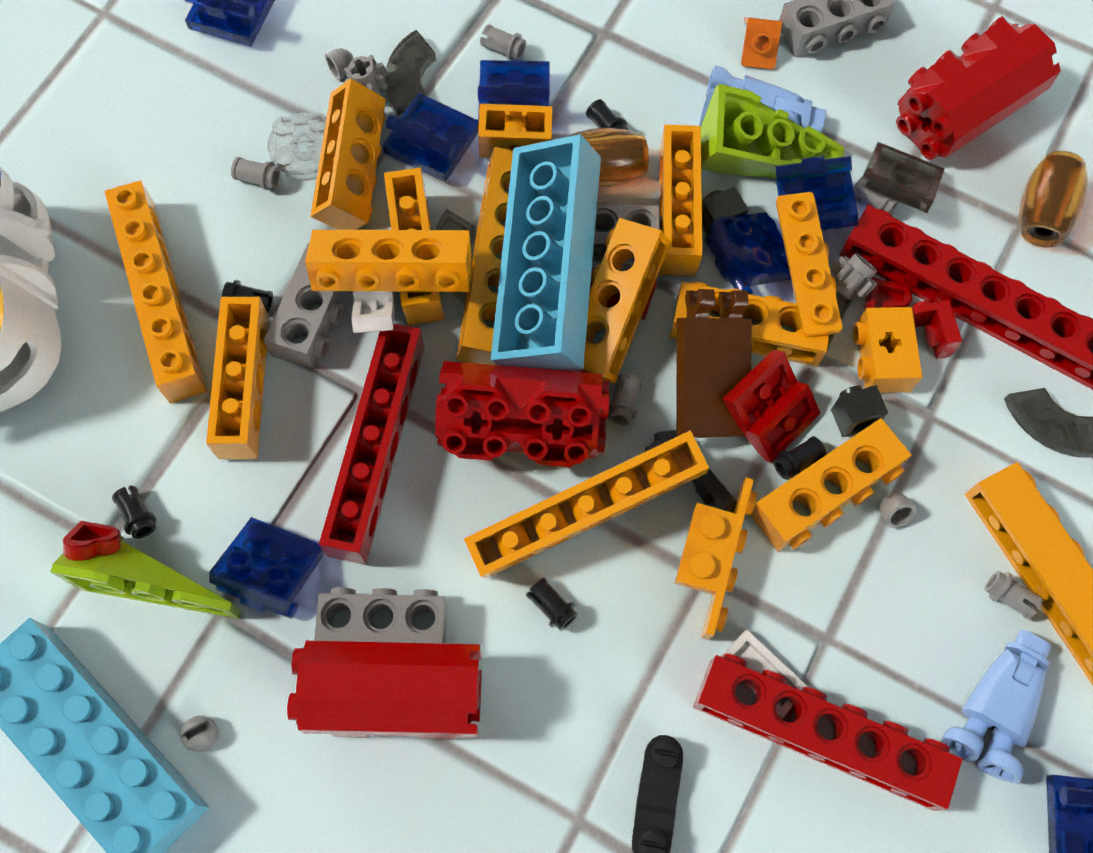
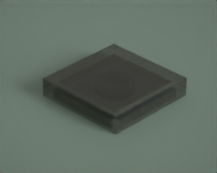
M877 142L859 185L928 213L934 202L945 168Z

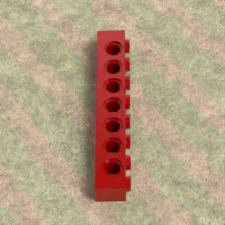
M869 204L867 205L839 256H847L851 259L855 253L861 255L876 268L877 272L875 275L887 281L905 285L913 295L922 300H934L935 303L949 300L956 318L1093 390V353L1090 351V349L1093 351V319L1091 317L1080 315L1061 305L1058 300L1046 297L1028 288L1023 282L1011 279L992 269L987 263L976 261L959 252L954 246L944 244L926 235L921 229L899 221L888 212L876 209ZM883 242L890 244L892 247L887 246ZM917 259L923 261L925 264L918 262Z

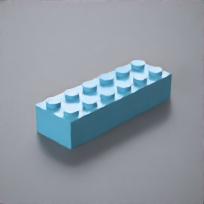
M581 134L513 148L490 359L497 365L564 371L583 369L601 156Z
M28 618L0 643L1 730L106 853H164L210 808L49 626Z

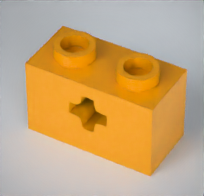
M480 104L478 142L479 157L491 158L495 146L513 151V148L552 140V106Z
M912 307L866 308L859 321L855 322L853 327V341L855 345H859L861 356L857 365L859 379L864 380L865 388L877 385L880 393L911 392L923 378Z

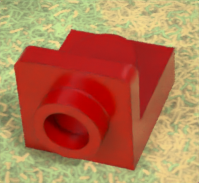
M924 300L913 305L915 327L925 326V340L927 345L933 348L936 359L951 357L963 341L950 301L935 303L934 300Z

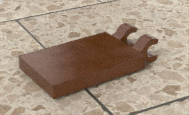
M714 289L686 291L687 318H677L676 437L690 430L694 438L745 436L731 416L723 398L751 371L752 319H742V315L748 305L747 291L731 290V292H719L720 318H709L715 303Z

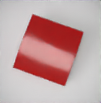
M775 349L723 398L727 409L742 433L762 458L769 463H772L777 458L778 453L785 450L821 414L809 385L797 382L785 352Z

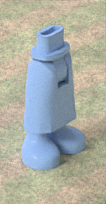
M714 65L706 90V100L699 126L702 125L715 87L718 84L752 91L762 97L761 103L775 111L779 108L789 114L788 119L803 128L810 126L820 133L822 132L826 115L825 109L813 107L812 101L804 100V98L789 90L748 75H744L742 80L733 77L723 67Z
M1026 630L1019 631L1015 642L1006 644L1004 652L983 675L961 710L968 718L964 727L946 729L942 737V743L948 745L954 755L968 762L979 759L976 765L977 768L1000 780L1010 783H1019L1021 781L1024 769L1021 762L1011 754L1013 744L1020 747L1027 745L1036 719L1046 670H1048L1050 665L1046 658L1052 647L1051 644ZM994 726L991 732L994 735L980 756L984 746L983 737L986 730Z

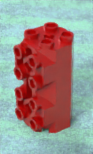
M1001 16L981 36L978 33L971 35L961 46V50L964 53L960 57L952 50H948L939 57L934 65L928 69L921 67L910 77L908 84L911 87L897 103L900 116L897 117L896 124L898 130L920 149L921 154L926 159L933 160L936 157H948L1051 87L1061 72L1059 62L1054 65L1052 55L1057 53L1055 43L1036 24H1026L1018 27L1019 24H1012Z
M444 361L440 371L439 383L445 384V388H441V392L437 394L435 436L438 438L437 445L443 446L447 452L463 459L491 461L495 457H500L506 451L524 453L530 460L536 461L538 465L572 467L575 464L582 463L587 458L595 459L596 455H604L605 426L609 411L610 379H602L601 373Z
M306 640L304 648H294L292 654L291 669L292 674L297 675L296 693L289 694L287 704L288 720H296L298 731L304 734H331L334 737L369 738L371 735L418 736L420 739L478 737L479 728L477 724H471V722H480L482 670L478 669L479 660H482L481 645Z

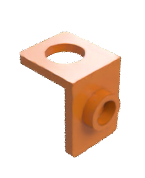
M744 17V23H747L741 57L742 66L764 69L775 68L783 21Z

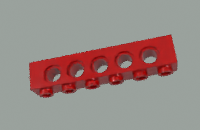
M394 323L393 330L379 332L319 541V546L327 557L363 565L367 563L425 348L420 328Z
M724 653L723 657L715 655L709 662L693 705L694 709L932 811L948 810L963 758L949 753L950 747L934 739L924 738L922 742L908 736L909 730L894 722L883 721V724L872 721L867 718L868 713L859 707L850 704H843L842 707L826 701V694L816 689L803 687L801 691L786 684L787 678L773 671L763 670L761 674L746 667L747 662L738 656ZM748 683L753 686L756 691L753 705H745L737 699L735 690L738 684ZM788 700L794 705L795 715L792 723L781 720L777 715L776 705L778 701ZM820 717L828 719L833 724L834 736L832 740H827L819 734L817 722ZM862 734L868 736L874 743L875 751L871 758L865 756L859 749L858 741ZM903 752L910 754L915 761V771L912 775L907 774L901 767L900 757Z

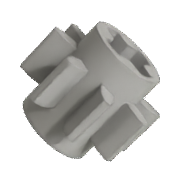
M373 55L369 57H355L350 62L348 68H344L348 77L344 83L349 79H353L381 95L384 89L388 88L384 79L388 72L383 63L377 64Z
M857 253L851 259L847 256H840L830 268V271L836 275L834 278L837 291L849 300H852L856 294L861 298L863 296L866 297L877 285L871 279L877 272L876 268Z

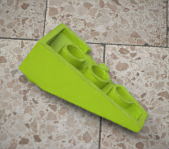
M718 84L715 87L701 125V169L738 176L841 182L844 180V146L810 126L803 128L788 119L789 114L779 108L777 111L761 103L762 97L752 91Z
M121 536V548L116 553L96 555L91 559L83 561H73L67 559L62 554L52 564L50 571L52 574L85 592L240 619L242 612L228 600L123 542V536Z

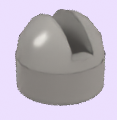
M343 48L334 49L326 53L325 60L333 76L337 80L346 77L344 68H348L350 62L354 59L352 53Z
M893 493L892 497L888 498L885 496L882 499L880 513L889 527L900 528L913 520L916 515V508L905 495Z
M194 716L188 719L183 724L180 733L182 743L186 748L196 752L209 750L218 739L216 723L205 716ZM204 724L206 725L208 730L189 739V733Z

